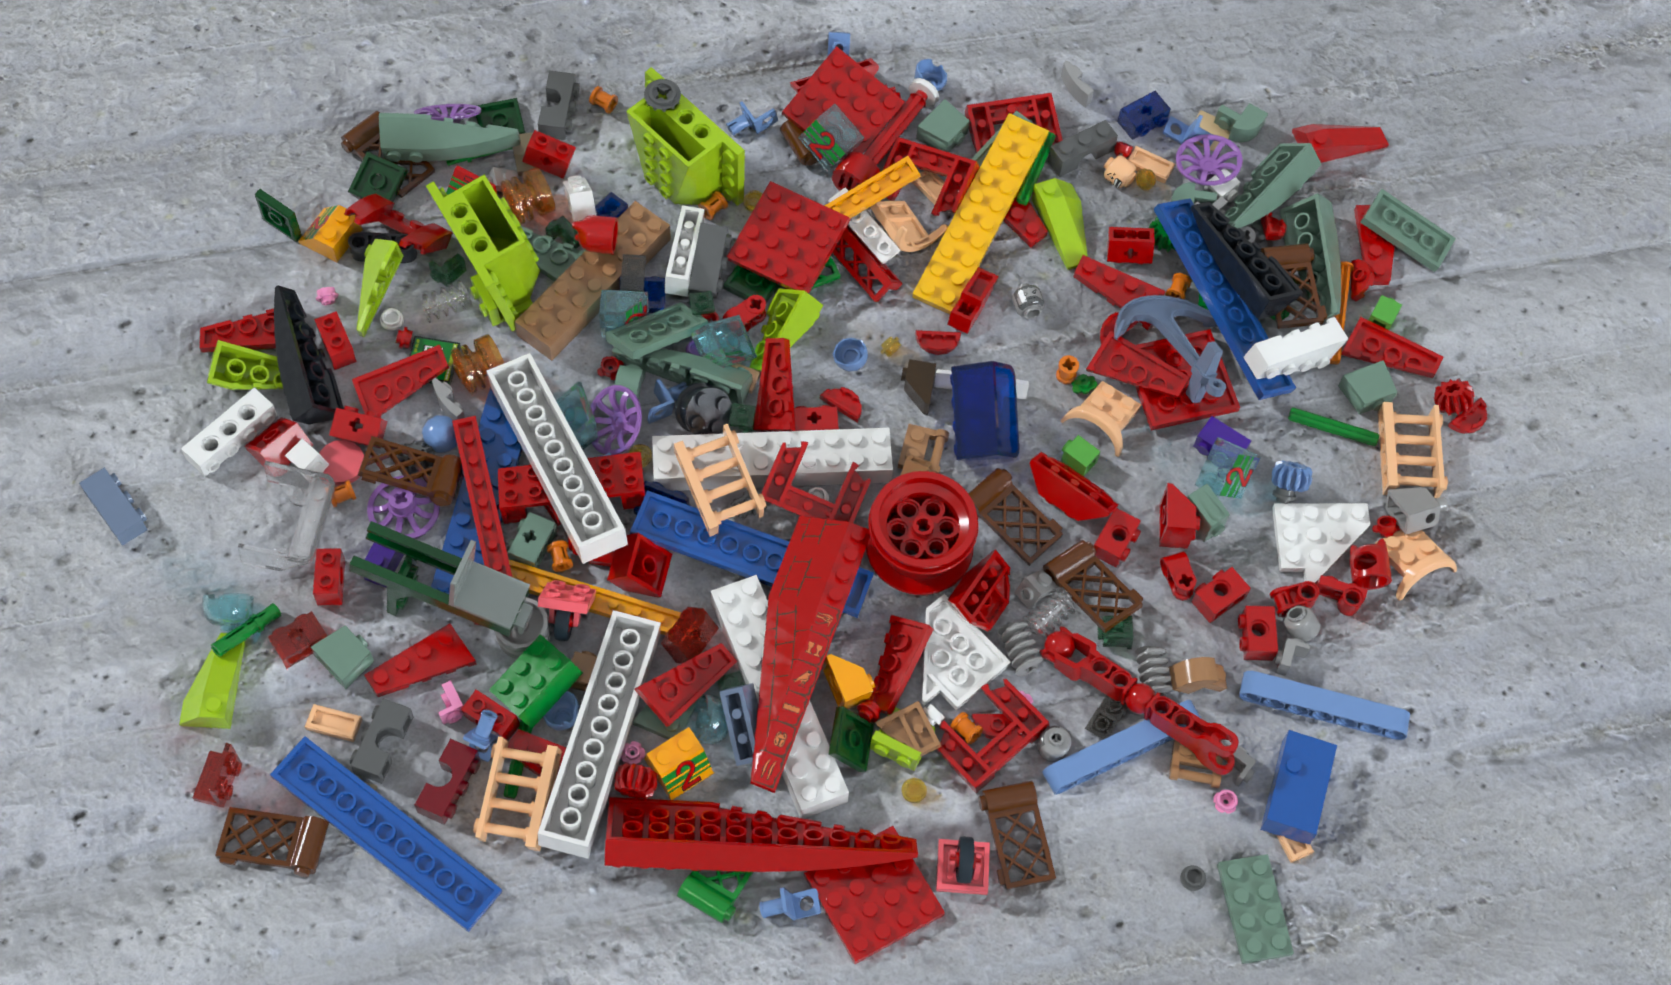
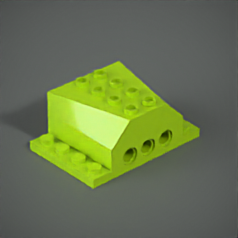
M652 67L645 71V88L655 80L664 79ZM659 94V98L662 97L667 100V94L664 96ZM681 94L680 102L675 105L674 109L669 108L665 112L662 109L655 111L653 107L647 106L644 98L626 111L644 178L648 184L654 185L665 199L671 200L674 204L698 205L701 202L705 203L712 197L715 191L723 193L728 201H732L737 206L744 202L745 150L684 95Z
M485 174L447 195L443 187L438 189L434 181L426 185L428 191L512 332L515 331V321L520 316L514 307L531 298L540 272L536 263L539 261V258L534 252L518 219L510 210L505 198L499 199Z

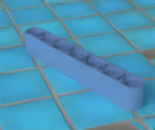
M1245 671L1243 673L1239 697L1244 701L1395 740L1407 738L1410 713L1407 710L1256 671Z
M1191 700L1179 703L1180 706L1201 718ZM1147 719L1049 765L1042 773L1054 795H1057L1173 740V738L1153 726L1150 720ZM1178 724L1180 727H1187L1184 724Z

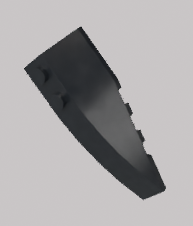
M1210 202L1191 206V211L1198 228L1218 267L1257 319L1275 316L1303 294L1302 290L1278 261L1272 256L1269 258L1261 252L1262 247L1256 242L1253 244L1244 237L1246 233L1240 228L1231 226L1229 224L1230 219Z
M277 285L274 295L275 344L280 377L292 421L311 425L333 420L336 408L344 409L334 373L331 368L327 369L323 358L326 356L322 348L318 349L313 340L316 337L315 332L304 320L307 315L295 290Z

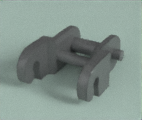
M748 491L743 492V496L733 499L731 506L733 507L748 501L747 499L750 498ZM755 509L739 514L738 518H746L750 514L755 516L757 512Z

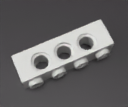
M682 205L665 275V293L688 297L700 223H704V209Z
M253 388L181 448L186 460L204 477L210 472L216 471L223 461L228 457L234 456L242 445L253 440L261 429L273 423L277 417L274 405L257 389ZM253 416L252 419L245 420L246 418ZM230 432H235L233 435H227ZM212 447H217L215 450L209 451Z

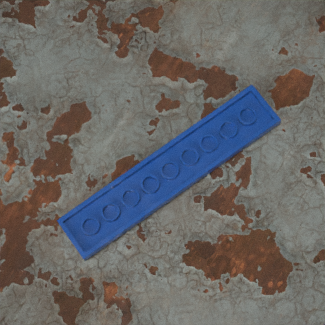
M1191 198L1157 204L1153 209L1258 400L1294 391L1296 386L1290 375L1281 374L1271 379H1256L1245 361L1244 356L1255 343L1269 338L1259 320L1232 288L1210 253L1191 211V206L1194 205Z
M490 387L478 428L501 524L503 519L499 509L498 469L518 466L522 447ZM464 476L442 550L463 558L470 541H476L474 562L484 565ZM436 568L431 587L449 594L450 583L454 575Z
M648 490L630 530V534L640 533L660 547L746 578L757 575L760 583L770 587L773 586L789 545V541L728 519L721 521L718 534L709 537L698 508ZM858 568L842 613L858 618L874 572Z
M306 736L302 738L270 774L271 778L323 819L327 820L332 826L467 932L472 929L502 893L500 887Z

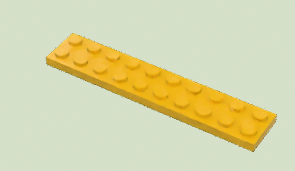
M1010 113L1008 114L913 291L912 298L950 315L960 299L963 289L980 266L1048 137L1049 130Z

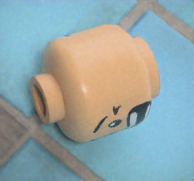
M1122 155L1117 156L1115 159L1110 157L1104 165L1106 169L1104 178L1117 188H1127L1137 176L1135 173L1136 166Z

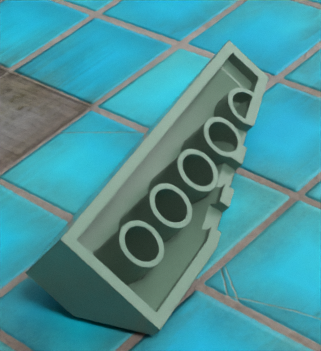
M379 113L380 147L385 160L393 162L400 160L413 162L455 160L494 153L521 145L518 129L490 124L483 128L476 124V122L467 121L464 125L453 123L452 118L444 117V121L431 119L432 115Z
M1278 144L1252 172V180L1246 182L1242 187L1244 190L1243 194L1237 195L1234 199L1235 206L1226 211L1225 216L1230 219L1229 224L1236 228L1251 224L1272 212L1299 191L1303 184L1322 165L1312 144Z
M1317 193L1280 209V215L1287 225L1284 235L1285 246L1308 243L1309 247H1313L1314 261H1311L1320 306L1325 305L1327 318L1340 314V252L1332 202ZM1306 270L1297 271L1302 281L1308 277ZM1307 291L1309 300L1312 297L1311 292Z
M616 347L612 350L613 357L621 360L624 364L637 365L642 369H646V372L672 382L678 384L685 382L686 386L697 382L708 383L724 391L731 403L741 407L745 403L753 382L752 374L745 368H734L728 366L726 362L716 364L723 362V360L713 363L714 360L667 349L653 351L639 359L633 360Z

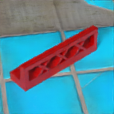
M847 225L840 238V245H836L832 253L873 301L879 302L889 289L898 290L903 283L885 263L882 264ZM845 248H852L854 251V261H848L845 258ZM859 264L867 266V277H861L859 274ZM873 279H878L883 284V287L877 293L872 289Z

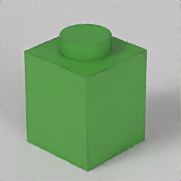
M1381 295L1369 321L1390 330L1402 304L1392 298Z
M1078 435L1073 441L1068 440L1063 446L1061 462L1082 476H1085L1097 463L1101 451Z

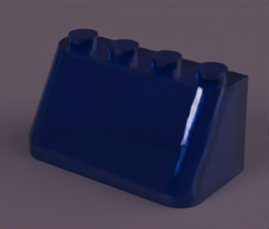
M996 361L951 367L950 382L953 391L951 404L954 409L953 430L955 432L954 453L956 460L972 461L1018 457L1020 445L1016 376L1013 367Z

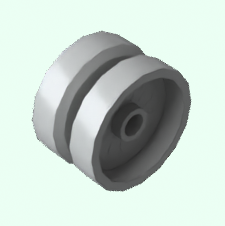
M526 598L524 603L533 606V610L523 634L518 633V627L513 626L509 637L494 631L501 650L509 657L518 659L540 634L550 641L548 616L544 608L538 607V602L530 598Z

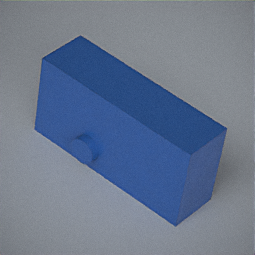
M1288 730L1281 744L1260 830L1281 835L1303 844H1311L1317 835L1337 749L1336 744Z

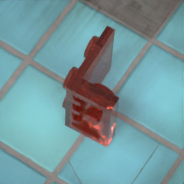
M226 743L222 753L209 751L192 797L194 801L224 808L226 801L231 799L234 789L232 785L234 778L239 776L242 769V762L232 744Z

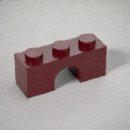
M451 738L439 758L441 769L452 774L451 780L446 785L440 787L426 783L414 804L418 814L443 825L446 824L448 818L452 819L458 806L456 803L459 797H463L466 794L471 775H475L481 765L478 750Z

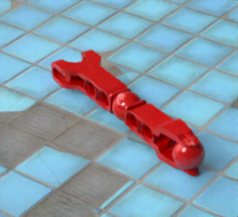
M1060 626V631H1054L1048 635L1044 643V649L1040 650L1039 654L1041 657L1054 663V667L1070 680L1077 681L1081 679L1110 698L1121 701V704L1124 705L1126 703L1131 712L1144 714V719H1149L1153 726L1191 750L1202 765L1213 772L1225 775L1232 771L1235 762L1233 753L1237 750L1239 743L1235 733L1219 723L1204 721L1170 698L1161 696L1159 692L1155 694L1150 685L1137 683V678H1132L1128 671L1097 651L1096 643L1078 633H1072ZM1075 649L1086 656V658H1083L1078 663L1069 660ZM1178 724H1184L1187 727H1180ZM1221 740H1228L1231 742V745L1224 746ZM1219 756L1222 759H1225L1228 764H1218L1216 762V757Z

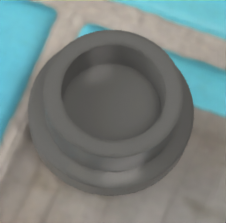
M1278 486L1276 490H1273L1272 495L1276 497L1278 502L1288 504L1290 501L1296 500V495L1293 491L1279 488Z
M1190 865L1181 872L1180 881L1187 890L1198 891L1206 883V874L1200 867Z

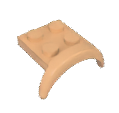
M879 201L870 207L875 214V218L887 231V235L904 252H915L930 246L948 228L947 225L943 224L928 235L905 201Z
M1102 381L1081 406L1068 411L1060 422L1063 423L1072 418H1081L1096 424L1109 436L1115 448V456L1119 457L1123 449L1121 431L1137 414L1141 404Z
M1401 529L1395 532L1393 536L1383 538L1387 545L1391 566L1403 577L1396 591V598L1399 601L1405 597L1409 589L1418 580L1428 573L1442 567H1450L1454 573L1457 571L1456 563L1451 557L1445 554L1422 530L1405 534Z

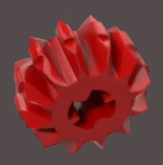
M1460 378L1456 381L1450 379L1449 382H1441V386L1435 387L1434 402L1436 405H1439L1440 413L1447 412L1448 416L1452 413L1459 415V412H1467L1468 408L1473 407L1474 390L1468 381H1461Z
M625 763L619 766L615 773V790L622 795L647 799L652 797L654 791H656L657 773L650 767L636 765L635 763Z

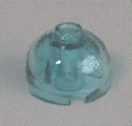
M223 593V595L215 598V594L204 595L202 598L203 613L207 621L212 625L220 626V631H232L236 626L247 621L249 616L252 615L254 596L239 593Z
M703 694L696 704L694 712L698 713L696 721L692 720L691 730L700 744L713 745L723 741L729 731L721 698L715 695Z

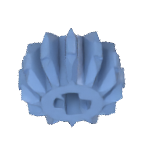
M1282 460L1275 463V467L1272 470V483L1279 488L1293 492H1304L1309 490L1313 472L1310 467L1304 464Z

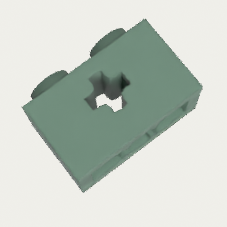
M529 512L526 519L520 521L517 528L518 534L515 539L509 541L506 550L509 560L539 568L547 553L546 547L553 542L557 534L556 523Z

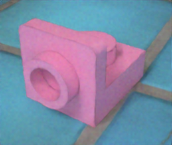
M450 680L442 684L444 693L441 694V698L446 709L438 714L443 724L455 723L464 715L461 711L463 704Z

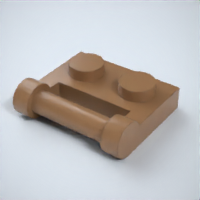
M908 424L897 468L903 469L905 460L909 455L924 459L930 439L936 442L930 461L932 464L929 472L940 473L941 468L939 464L944 444L949 438V432L943 429L934 430Z
M1174 739L1169 779L1210 784L1212 788L1219 789L1222 775L1213 771L1211 775L1179 768L1180 764L1210 770L1202 765L1191 750ZM1217 756L1216 762L1222 765L1223 759Z

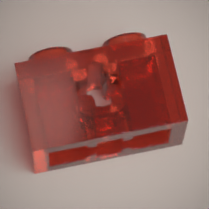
M687 607L682 611L673 627L668 630L661 645L676 663L682 664L701 654L719 627L704 608Z
M311 611L308 614L299 615L289 625L275 629L268 636V639L285 668L288 669L312 655L311 646L327 637V634Z

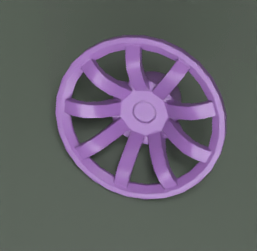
M440 104L419 108L414 111V114L432 115L431 119L444 121V117L452 118L453 123L460 124L463 118L479 115L481 108L470 104ZM440 108L442 116L436 109ZM447 108H452L450 115H448Z
M1205 134L1194 136L1186 140L1176 153V165L1179 172L1191 182L1205 186L1221 185L1234 179L1240 172L1243 163L1241 151L1236 144L1218 135ZM1209 140L1220 142L1212 155L1210 154ZM1203 141L1204 155L1201 154L1193 143ZM1225 145L1233 150L1218 158ZM1186 148H1189L1195 157L1182 154ZM1231 157H1237V165L1224 162ZM1181 161H1189L1193 165L1184 169ZM1231 169L1233 172L1225 178L1221 170ZM1193 171H1197V178H1194L1189 174ZM1215 175L1219 178L1216 181H1208Z
M621 385L608 386L595 397L590 406V410H592L590 414L594 418L593 422L608 424V427L594 434L593 422L588 412L587 432L592 445L597 451L605 455L609 452L611 455H616L628 450L636 440L641 427L642 412L638 398L633 391ZM616 391L624 392L620 399V405L615 398ZM607 394H609V400L613 409L602 402V399ZM630 397L635 407L627 410L626 401ZM597 406L609 415V418L594 417ZM606 434H610L605 441V446L602 447L598 443L599 439ZM623 435H632L630 440L625 444L623 440ZM617 437L620 448L611 450V443Z
M397 476V477H393V478L400 479V478H403L404 476ZM423 479L413 480L416 485L427 486L426 481ZM381 483L373 491L367 505L369 522L377 523L373 513L389 511L385 519L378 524L386 527L394 517H397L395 531L402 533L403 518H407L414 533L407 534L406 536L417 539L426 534L438 519L440 506L434 504L433 513L425 512L417 506L432 503L429 497L417 498L415 496L418 493L401 488H395L389 494L384 490L389 485ZM378 494L389 501L382 506H373ZM415 513L422 518L428 519L429 522L420 529L412 514Z

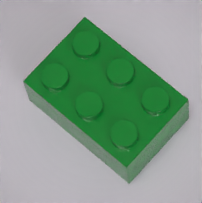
M540 634L495 682L489 691L532 729L583 672Z

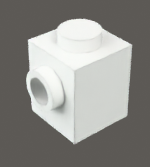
M1226 169L1221 170L1225 178L1231 174ZM1215 175L1208 181H1216L1219 178ZM1235 177L1221 185L1205 186L1204 190L1217 193V200L1222 196L1231 202L1238 195L1237 190L1240 181Z
M303 439L285 455L312 482L330 465Z

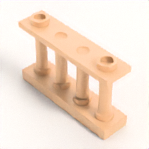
M1383 402L1378 411L1383 495H1387L1388 490L1396 489L1400 485L1433 487L1434 498H1439L1443 491L1447 489L1448 478L1444 476L1441 440L1443 415L1439 414V405H1434L1428 416L1397 414L1396 411H1393V402ZM1396 423L1429 425V436L1398 434V432H1395L1394 425ZM1396 445L1430 446L1431 457L1399 455L1396 452ZM1399 464L1432 466V478L1401 476L1400 473H1397V466Z
M728 424L723 425L724 437L697 447L686 448L683 440L674 443V453L709 537L719 533L721 521L752 509L756 510L760 518L764 516V508L766 507L765 499L762 493H757L737 447V444H739L738 436L735 430H730ZM727 445L729 446L733 458L700 470L699 468H694L692 461H694L695 457ZM737 466L742 479L710 491L708 489L703 490L700 482H703L704 478ZM746 487L751 500L720 512L712 511L710 503H712L713 499Z
M498 736L497 743L493 744L491 750L493 762L480 818H476L473 831L476 833L475 837L483 842H486L488 833L519 838L526 842L525 846L528 849L540 852L541 846L538 845V831L557 778L562 751L557 746L547 745L546 752L542 754L507 748L509 742L503 737ZM509 758L538 763L543 767L541 776L535 779L502 773L504 760ZM499 783L533 788L537 792L535 802L532 801L529 804L496 798ZM493 808L529 814V817H531L530 825L523 829L490 823Z

